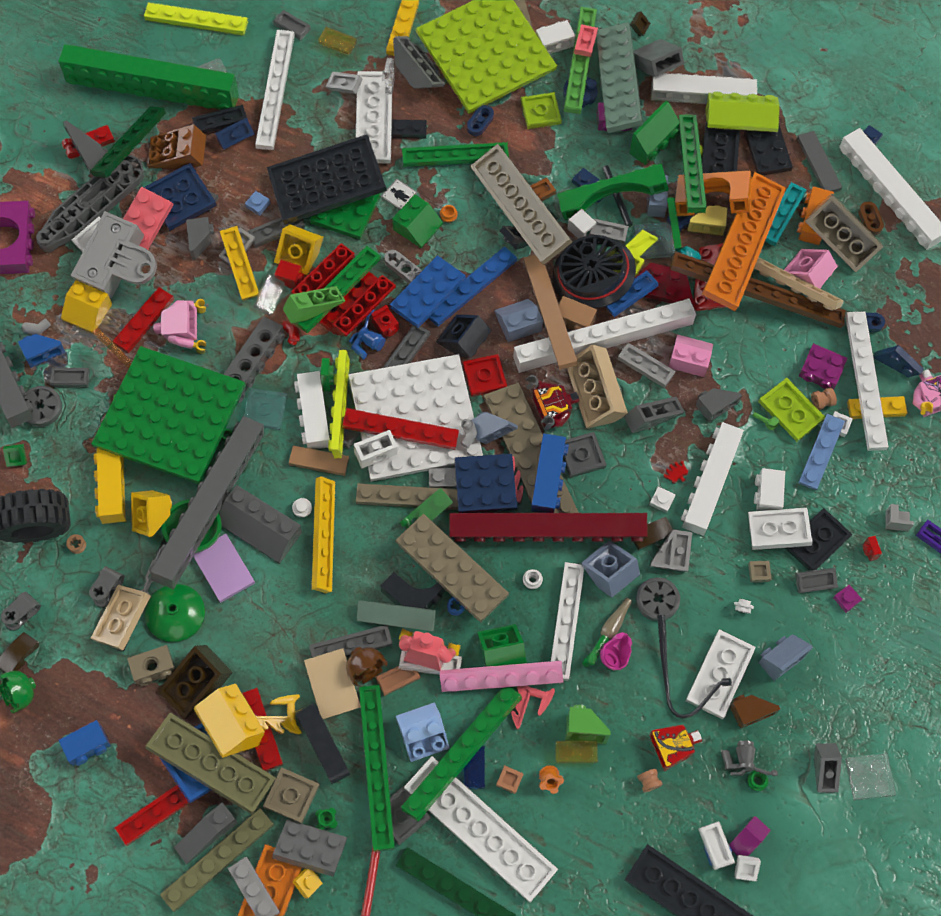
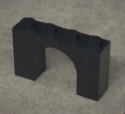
M395 572L380 585L381 592L395 605L429 609L433 604L437 605L443 598L442 594L446 591L438 582L428 589L413 588Z

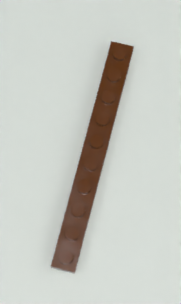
M675 251L672 256L670 270L707 282L714 265ZM751 277L743 294L838 328H842L845 322L846 310L840 308L829 310L819 301H811L806 296Z

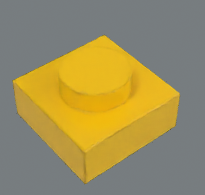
M304 869L292 881L304 898H309L322 884L316 873L309 869Z

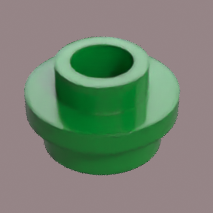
M752 771L748 775L747 782L752 790L762 791L768 785V777L766 774ZM754 778H759L761 784H756Z

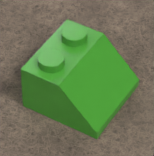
M584 705L570 707L567 714L565 741L607 744L611 731L598 716Z

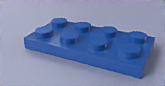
M437 255L390 304V308L419 328L466 279V275Z

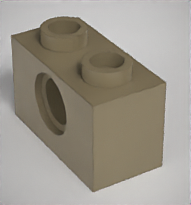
M167 645L127 658L133 680L137 686H147L153 680L159 678L167 679L175 670L172 655ZM151 664H157L155 670L148 671V667Z

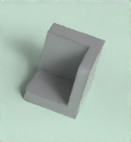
M891 504L887 508L885 529L909 531L913 527L914 522L910 521L909 512L899 511V505Z

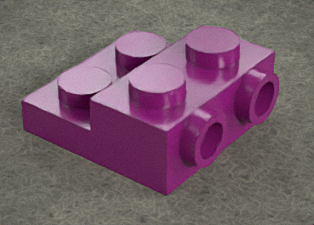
M813 343L799 377L807 382L820 385L823 389L832 388L834 390L848 358Z

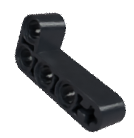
M311 702L294 711L331 784L333 785L348 777L350 772L315 703Z

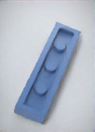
M829 414L825 416L798 482L799 484L817 490L844 425V420Z

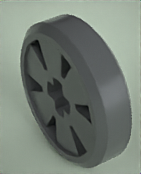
M36 386L26 391L25 401L29 400L34 409L31 411L33 419L26 423L35 427H44L52 424L59 418L62 412V401L54 389L47 386ZM42 403H43L44 408H43V409H42V408H39V410H38L37 405H38V404L42 405Z
M655 577L641 584L636 594V605L640 613L649 620L658 621L657 615H665V619L668 620L679 608L680 594L672 582L664 578ZM655 595H656V597H660V596H661V597H662V600H661L662 603H660L659 601H657V602L655 603V602H654V599H655L654 596H655Z

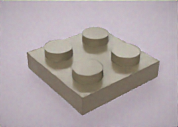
M281 767L263 807L302 824L320 785Z

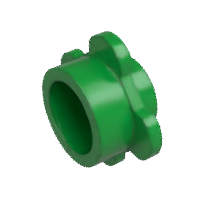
M334 808L317 810L318 829H335L338 823L335 820L336 810Z

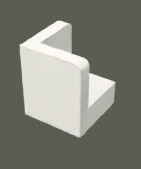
M581 209L569 219L567 229L577 238L586 236V233L596 225V221Z

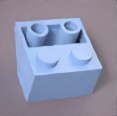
M435 703L396 716L411 762L449 749L442 719Z

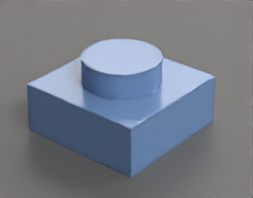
M257 191L245 202V207L259 216L270 205V199Z

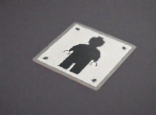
M396 179L381 197L401 209L414 194H417V191Z

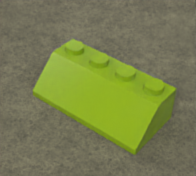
M719 91L708 93L705 110L708 128L778 132V97L773 95L758 96L756 94L740 95L739 93L723 94Z

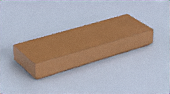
M293 446L289 459L290 466L342 476L346 475L349 463V456L342 455V458L334 459L333 454L330 452Z

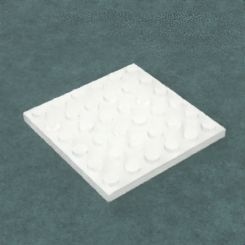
M459 354L348 374L355 410L459 430L456 450L394 438L397 444V455L368 466L371 482L429 471L431 468L455 466V457L483 456L480 441H477L476 437L469 448L460 444L465 437L461 422L464 419L471 421L474 419ZM360 432L362 441L375 436V434Z

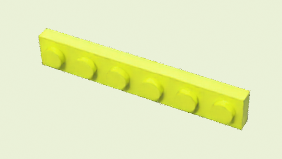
M149 2L144 14V18L147 21L237 35H245L248 24L246 17Z
M339 350V356L335 359L337 374H334L336 390H333V401H335V404L331 407L333 423H330V434L332 439L328 442L329 451L332 452L334 459L342 458L344 428H342L346 412L350 365L347 350Z

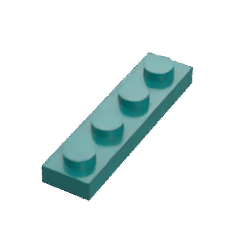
M792 182L790 183L782 197L765 242L776 246L806 194L807 189Z

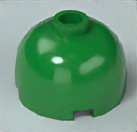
M9 671L1 674L0 693L6 706L11 704L13 709L10 711L17 713L28 707L34 697L33 689H36L32 677L28 678L26 674L20 671Z

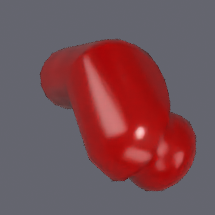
M285 320L282 323L283 330L289 333L287 341L294 346L300 341V331Z

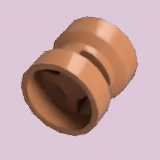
M832 388L824 389L823 392L816 391L811 394L812 403L818 410L824 409L825 406L832 407L837 404L836 394Z

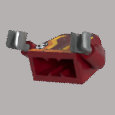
M530 375L525 379V381L530 382L526 387L527 389L534 388L532 399L544 429L549 430L550 428L562 427L570 418L572 404L580 402L578 393L572 392L567 394L564 386L538 380L536 376Z

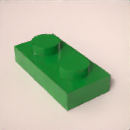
M322 358L321 382L323 391L331 392V385H334V365H330V358Z

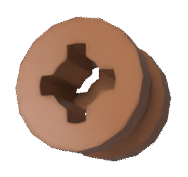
M657 769L646 771L637 776L638 780L643 784L642 790L644 793L663 785L662 781L658 780Z

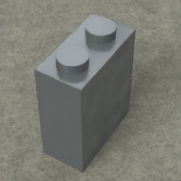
M662 39L634 50L636 69L653 77H657L684 64L681 47Z

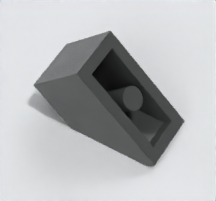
M208 217L186 220L192 260H196L212 243L211 235L215 234L214 226L209 223Z
M715 388L708 392L705 390L698 396L696 407L710 423L739 404L742 395L738 392Z
M815 743L814 768L817 792L839 791L842 756L836 743Z

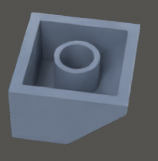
M529 299L494 310L507 342L542 331L543 319L537 306Z
M610 540L581 563L596 586L611 598L640 575L637 559Z
M793 634L788 638L783 636L776 642L777 646L773 650L769 647L761 654L762 658L758 663L772 680L776 681L803 660L813 647Z

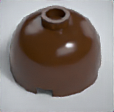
M357 647L351 652V656L346 664V670L352 684L358 686L357 682L362 680L363 683H367L383 671L381 667L383 665L387 667L388 662L382 653L375 648Z

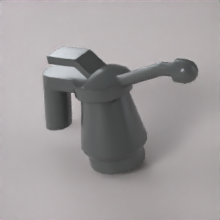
M744 740L737 742L736 752L739 764H732L728 750L721 751L725 769L741 771L731 772V776H743L746 772L753 770L766 775L777 776L778 771H765L755 767L753 761L756 748L752 741Z

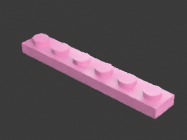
M562 661L440 670L442 692L563 683Z

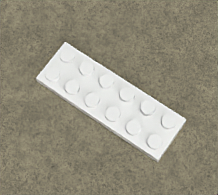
M358 71V75L363 80L357 91L356 137L368 134L377 162L391 163L392 72Z

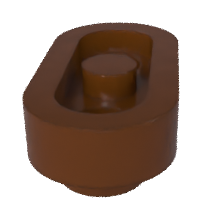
M869 201L862 203L858 210L862 224L874 236L880 234L884 223L877 206Z

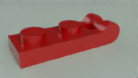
M108 125L85 133L102 147L115 142ZM66 138L61 142L63 148L66 149L69 159L80 156L77 149L73 148L75 146L70 138Z

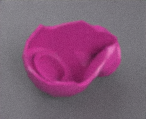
M626 633L616 634L612 640L602 647L600 658L608 669L613 671L621 670L627 666L632 651V640Z

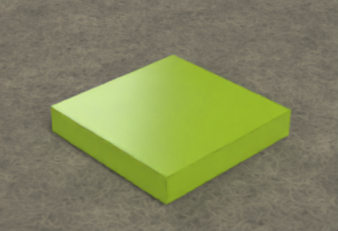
M554 92L521 97L520 101L527 129L562 123Z

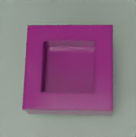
M850 585L833 597L846 613L863 600Z

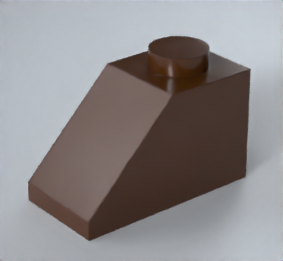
M740 695L733 699L734 702L730 706L740 729L771 717L780 711L779 705L753 695L747 697Z

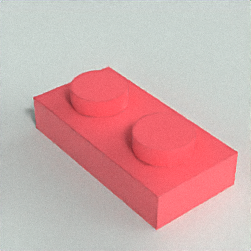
M581 24L574 54L591 57L598 28Z

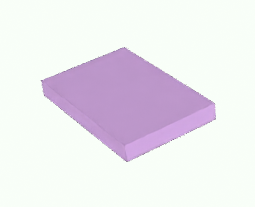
M227 534L219 537L210 548L195 553L193 556L220 603L255 584L254 579Z

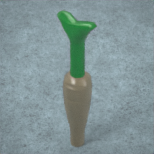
M625 598L623 603L601 628V637L592 652L584 659L582 663L584 667L594 665L602 647L618 633L627 610L632 603L629 598Z

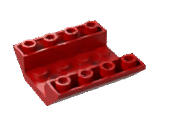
M340 243L291 293L297 294L324 289L355 258V253ZM368 272L359 281L362 286L359 288L353 287L343 297L345 302L335 306L337 310L333 313L328 312L319 323L333 334L347 337L396 285L383 275L377 278L371 272Z

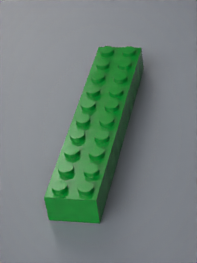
M64 44L58 60L66 83L72 85L78 84L89 88L95 87L106 91L112 90L123 94L129 93L140 97L146 96L157 100L163 99L174 103L180 102L220 110L235 107L239 96L235 74L67 44Z

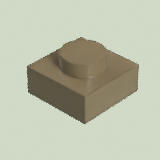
M769 561L749 562L751 583L770 582L772 580Z

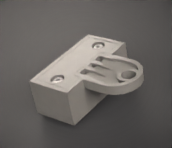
M104 211L71 277L74 280L107 293L110 299H112L121 280L136 285L145 284L150 281L156 273L157 263L150 251L139 246L144 234L138 225ZM148 265L151 267L148 273H142L141 270L144 266Z

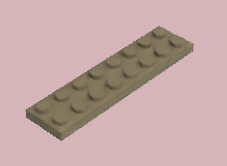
M499 144L470 166L543 265L572 243V240Z
M519 383L485 394L484 400L492 415L518 426V429L501 438L508 453L512 454L515 458V469L521 472L520 480L532 504L543 434ZM563 480L562 491L557 493V497L561 498L559 509H555L554 513H579Z

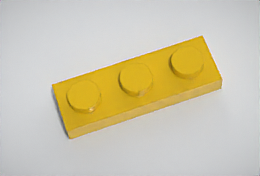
M904 396L880 397L883 417L906 416L907 409ZM849 399L847 401L849 417L862 419L859 399Z

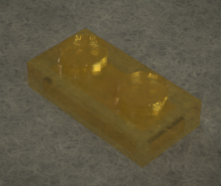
M325 27L318 39L319 44L347 55L351 54L357 44V38Z
M556 741V763H597V741Z

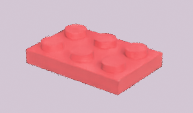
M142 186L123 219L138 225L144 234L139 246L149 250L174 204Z

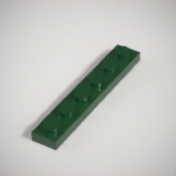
M150 106L90 170L92 175L102 178L109 177L141 140L151 132V129L160 122L166 114L164 108Z
M408 847L396 864V867L474 916H516L510 910Z

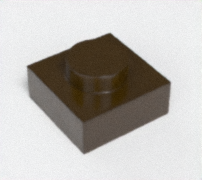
M640 11L635 14L630 26L641 37L645 35L651 23Z

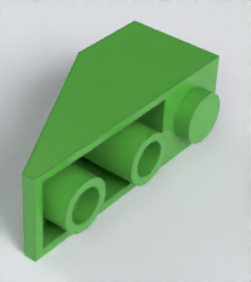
M337 286L291 294L283 310L289 321L296 323L309 320L345 302V299Z

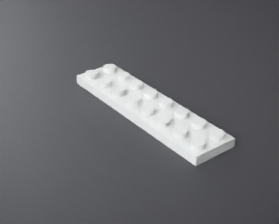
M431 757L404 788L412 795L439 762L434 757ZM457 778L452 781L428 810L529 903L558 871L551 862Z

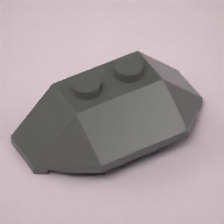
M407 36L394 37L395 65L413 88L443 87L445 85L443 74L420 47L411 42V39Z

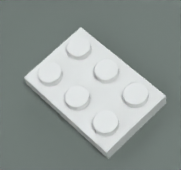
M807 508L748 512L752 550L812 546Z

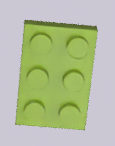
M788 378L776 385L758 401L772 417L778 418L779 424L796 442L825 419V416Z

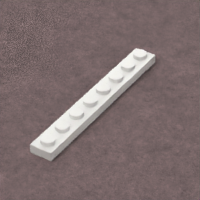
M277 30L255 144L257 149L274 150L293 47L294 31Z
M847 312L845 317L867 450H887L888 441L866 313Z

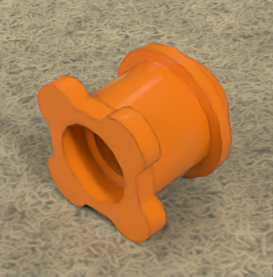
M549 765L543 767L539 772V779L541 780L539 783L540 789H546L552 794L557 793L560 784L564 783L563 777L559 776V770L555 766Z

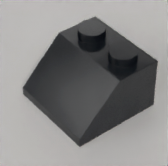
M457 314L436 342L455 355L459 354V357L471 358L477 353V349L486 341L487 336L492 330L479 315Z

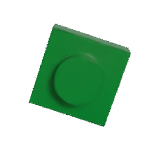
M24 444L4 446L3 452L7 467L27 464Z

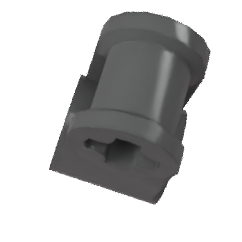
M107 566L101 570L89 591L95 605L98 607L108 605L117 586H122L125 578L123 574Z
M23 592L2 611L1 620L7 629L12 631L18 630L40 610L41 605L28 592Z

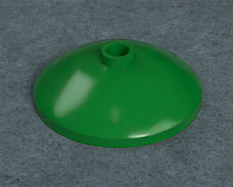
M190 499L180 501L170 509V516L162 525V534L167 543L172 529H176L179 524L178 521L181 514L187 511ZM219 513L195 553L210 548L219 538L222 529Z
M177 584L174 590L166 586L160 588L150 597L145 608L147 627L155 637L165 642L176 643L191 638L199 631L205 619V605L201 596L193 588L182 584ZM171 607H176L175 611H169Z

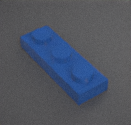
M646 270L634 279L631 288L621 299L605 306V308L613 317H616L658 287V282Z

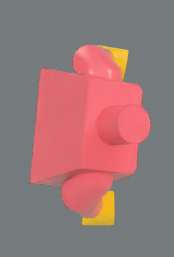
M402 628L399 636V648L402 651H406L404 657L406 662L440 671L443 663H448L454 656H459L460 645L449 643L447 649L442 638L432 636L430 633L418 631L414 633Z

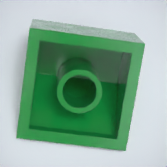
M416 194L392 218L393 230L421 249L443 225V221L431 205Z
M516 624L477 632L485 667L527 664L524 642Z

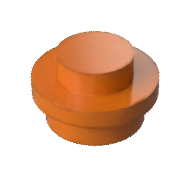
M445 205L440 210V218L444 222H453L458 216L456 208L452 205Z

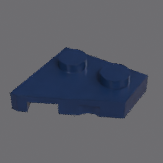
M899 345L876 351L873 355L874 359L908 378L921 375L924 370Z

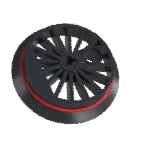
M603 235L584 236L568 245L558 257L553 269V283L561 298L565 296L594 309L602 308L615 303L629 291L636 275L635 260L630 250L615 239ZM598 244H602L599 251L597 252Z

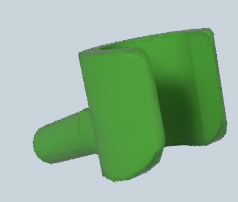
M756 412L752 415L763 421L768 430H774L779 426V420L775 416L767 419Z

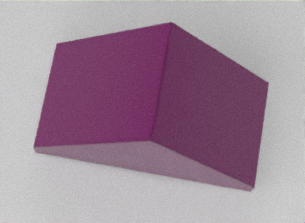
M754 816L729 846L737 856H749L771 830Z

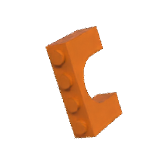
M750 171L703 173L705 194L715 191L727 193L730 195L731 213H747L750 211L752 188ZM678 175L675 197L677 216L695 215V213H687L684 175Z

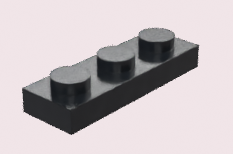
M239 105L192 117L193 124L205 134L224 129L247 118L244 106Z

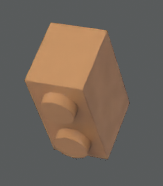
M565 296L562 297L559 308L566 328L574 331L592 326L596 318L597 309Z

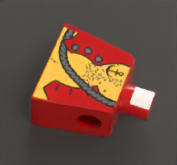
M684 725L655 729L649 734L663 771H667L691 757L695 752L693 745L702 742L698 730L687 733Z

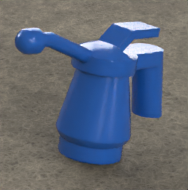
M374 309L366 316L364 327L359 332L354 333L349 340L350 344H353L351 349L363 360L367 357V353L359 346L362 341L372 350L380 351L385 344V338L381 334L367 329L369 317L374 312Z

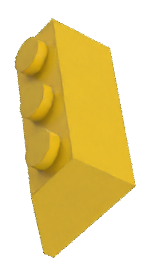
M236 683L217 689L194 707L196 714L222 758L259 745L265 731Z

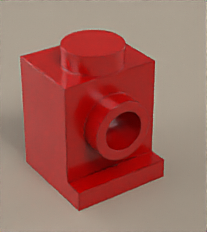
M387 305L371 313V321L383 338L397 333L399 323Z

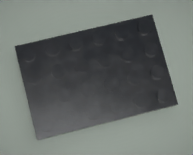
M368 134L267 167L284 225L387 191Z

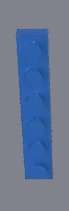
M504 246L470 274L434 311L429 319L439 327L517 262V257Z

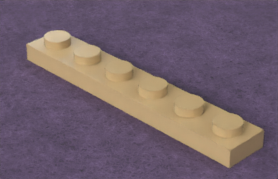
M758 257L754 268L759 270L761 275L776 279L775 282L780 285L792 287V291L807 295V298L811 301L823 303V306L829 310H835L842 306L844 301Z

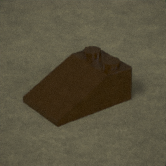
M207 645L194 646L158 692L183 719H187L195 711L194 707L214 691L221 688L233 672Z

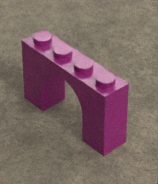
M29 201L0 202V227H13L19 230V236L15 243L7 248L0 249V274L30 272V266L33 264L30 252L33 250L31 234H34L32 219L35 218V210L31 208Z

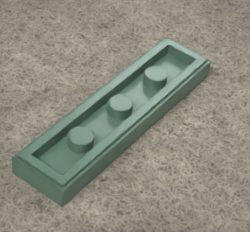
M360 600L358 601L357 621L433 631L436 610Z

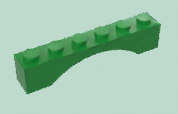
M661 163L658 165L653 164L641 170L636 169L627 174L616 175L610 179L599 180L593 184L582 185L576 189L565 190L557 195L564 220H569L581 209L585 212L598 200L614 193L635 191L652 196L669 191Z

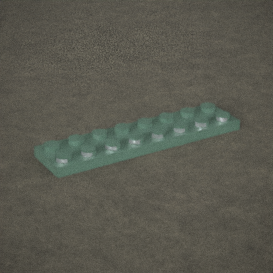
M627 22L599 29L597 32V45L607 131L611 133L641 126L643 122L630 24Z

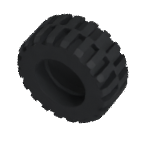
M28 489L0 496V541L28 543L49 540L50 538H56L59 535L65 534L71 526L68 498L60 491Z

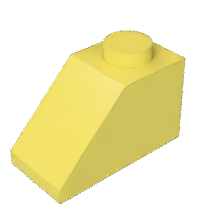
M708 206L706 213H698L690 219L687 231L723 236L726 228L727 208Z

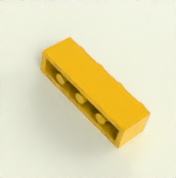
M97 448V453H94V463L97 465V470L94 471L95 482H98V488H95V498L98 500V506H95L96 517L100 518L102 524L126 521L124 458Z

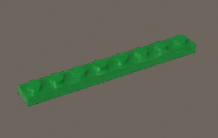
M679 115L687 213H706L697 116Z
M380 685L359 687L373 851L395 850Z
M503 687L401 806L402 811L419 822L522 699L521 694L510 687Z

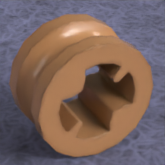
M75 534L68 538L67 547L72 553L79 554L85 550L86 542L81 535ZM78 540L79 543H81L78 544L79 547L75 548L72 545L75 544L74 541Z

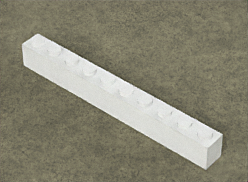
M690 299L570 331L568 335L574 353L577 355L591 345L607 349L693 325L696 313ZM549 337L514 347L513 358L519 373L557 362Z

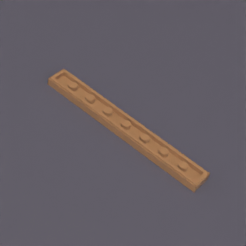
M536 255L524 257V263L559 370L578 365L545 264L543 265Z

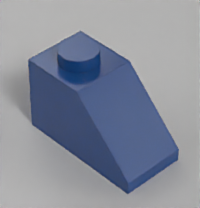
M38 334L26 336L18 341L31 368L66 353L60 341Z

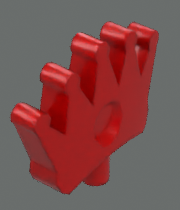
M681 461V465L675 462L676 467L670 464L669 468L671 470L666 469L668 475L664 474L663 477L674 484L679 479L684 482L685 478L683 476L688 475V469H686L684 461Z

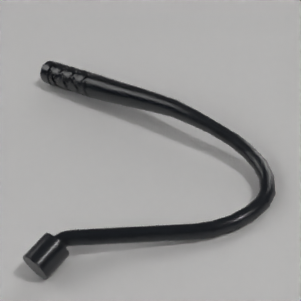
M657 615L660 657L667 704L672 714L677 718H689L697 714L721 685L731 686L732 680L731 678H722L701 704L691 713L684 715L677 713L672 706L669 691L665 615Z

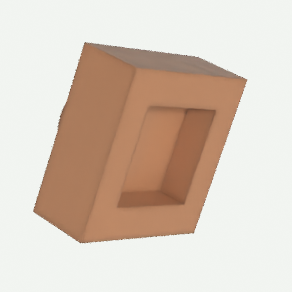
M504 765L496 786L516 794L524 773Z

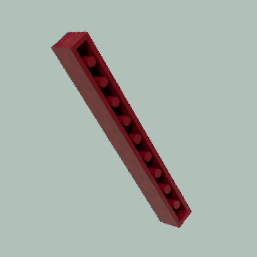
M450 513V538L454 539V542H466V539H474V542H485V539H493V542H505V539H513V542H525V539H533V542H544V539H552V542H564V539H572V542H584V539H592V542H603V539H611V542H623V538H631V542H643V538L648 536L647 513Z

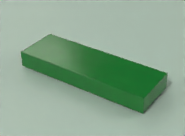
M671 197L667 198L674 248L677 252L679 249H682L675 199Z

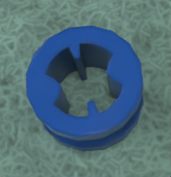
M454 597L449 599L447 603L448 612L455 616L462 614L465 607L459 606L460 610L458 611L451 609L450 606H453V602H456V604H459V602Z

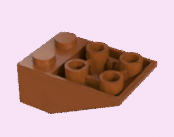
M193 124L152 136L150 138L147 167L179 169L191 163L193 168L203 166L206 135Z

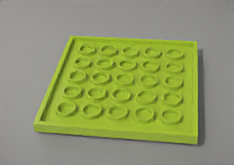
M473 0L416 28L417 35L468 113L557 69L556 63L514 0Z

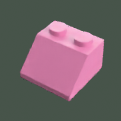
M801 249L784 270L821 288L838 266L829 250Z
M677 334L669 368L705 377L713 344Z

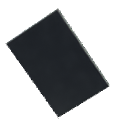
M825 508L809 521L812 546L785 547L808 571L817 570L853 535Z

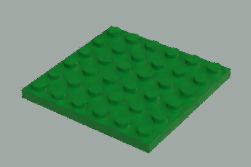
M140 346L91 444L95 448L200 484L246 384L244 381Z

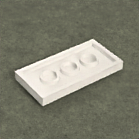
M718 630L686 702L698 707L722 678H731L732 685H721L702 708V710L723 719L756 647L724 631Z

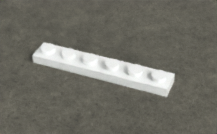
M565 562L551 656V662L562 661L563 681H569L584 568L581 564Z

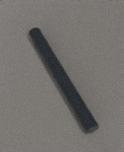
M604 166L602 170L606 179L613 178L609 166ZM614 193L613 197L624 224L631 227L632 222L620 193Z

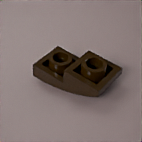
M667 517L647 524V538H643V542H634L638 550L649 547L668 537L673 529Z
M23 632L0 656V670L4 673L18 671L25 665L24 659L39 648V642Z

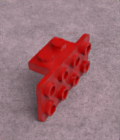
M723 243L700 247L701 260L714 265ZM695 279L693 308L695 311L726 307L702 295L707 282Z

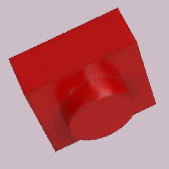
M876 536L868 537L863 543V552L868 556L869 561L877 560L882 554Z

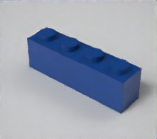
M543 433L531 512L554 513L555 509H559L561 498L557 497V493L562 491L563 486L560 474L565 472L566 462H563V455L567 456L569 444H565L566 437Z

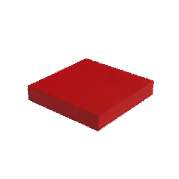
M498 354L462 361L471 397L488 394L507 387Z

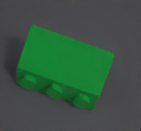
M665 101L633 133L629 154L644 165L649 161H653L657 157L658 152L664 150L669 141L675 139L679 134L680 121L668 101Z

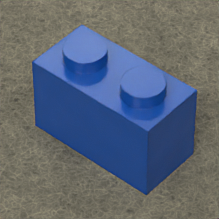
M97 720L59 739L68 762L73 766L86 763L89 757L101 755L111 746L101 724Z

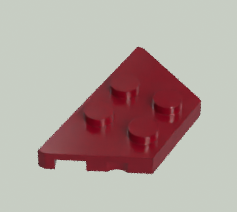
M650 262L635 277L637 278L647 270L658 282L659 286L644 297L671 304L690 299L692 306H694L687 275L670 270L668 266Z

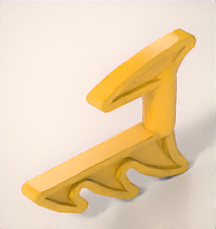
M288 695L272 700L270 705H287V716H256L262 728L267 730L268 726H270L278 733L283 734L285 731L282 727H284L289 732L300 735L301 730L297 726L294 712L295 702L300 698V695Z

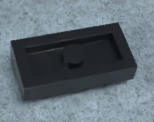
M392 119L391 138L426 139L427 120Z

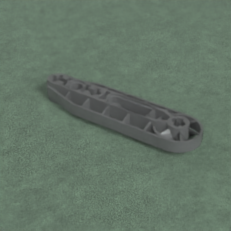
M128 155L109 177L93 176L59 205L36 236L40 249L46 253L53 252L59 246L72 241L76 235L97 217L101 218L104 211L109 212L143 181L145 173L141 161L133 155ZM132 162L138 164L135 169H133ZM134 171L140 172V175L136 177Z

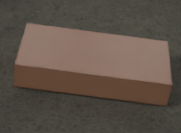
M397 666L376 676L375 679L378 685H380L383 695L386 696L421 679L418 671L402 670Z

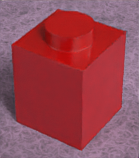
M280 260L274 277L276 284L294 289L304 279L301 265Z

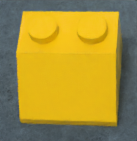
M288 225L282 229L274 263L279 264L280 260H285L301 265L303 274L308 275L319 254L323 237L294 225Z
M75 280L66 294L61 320L94 334L112 306L110 297L103 291Z
M153 490L131 492L132 531L152 537L170 516V509L172 508L170 495Z

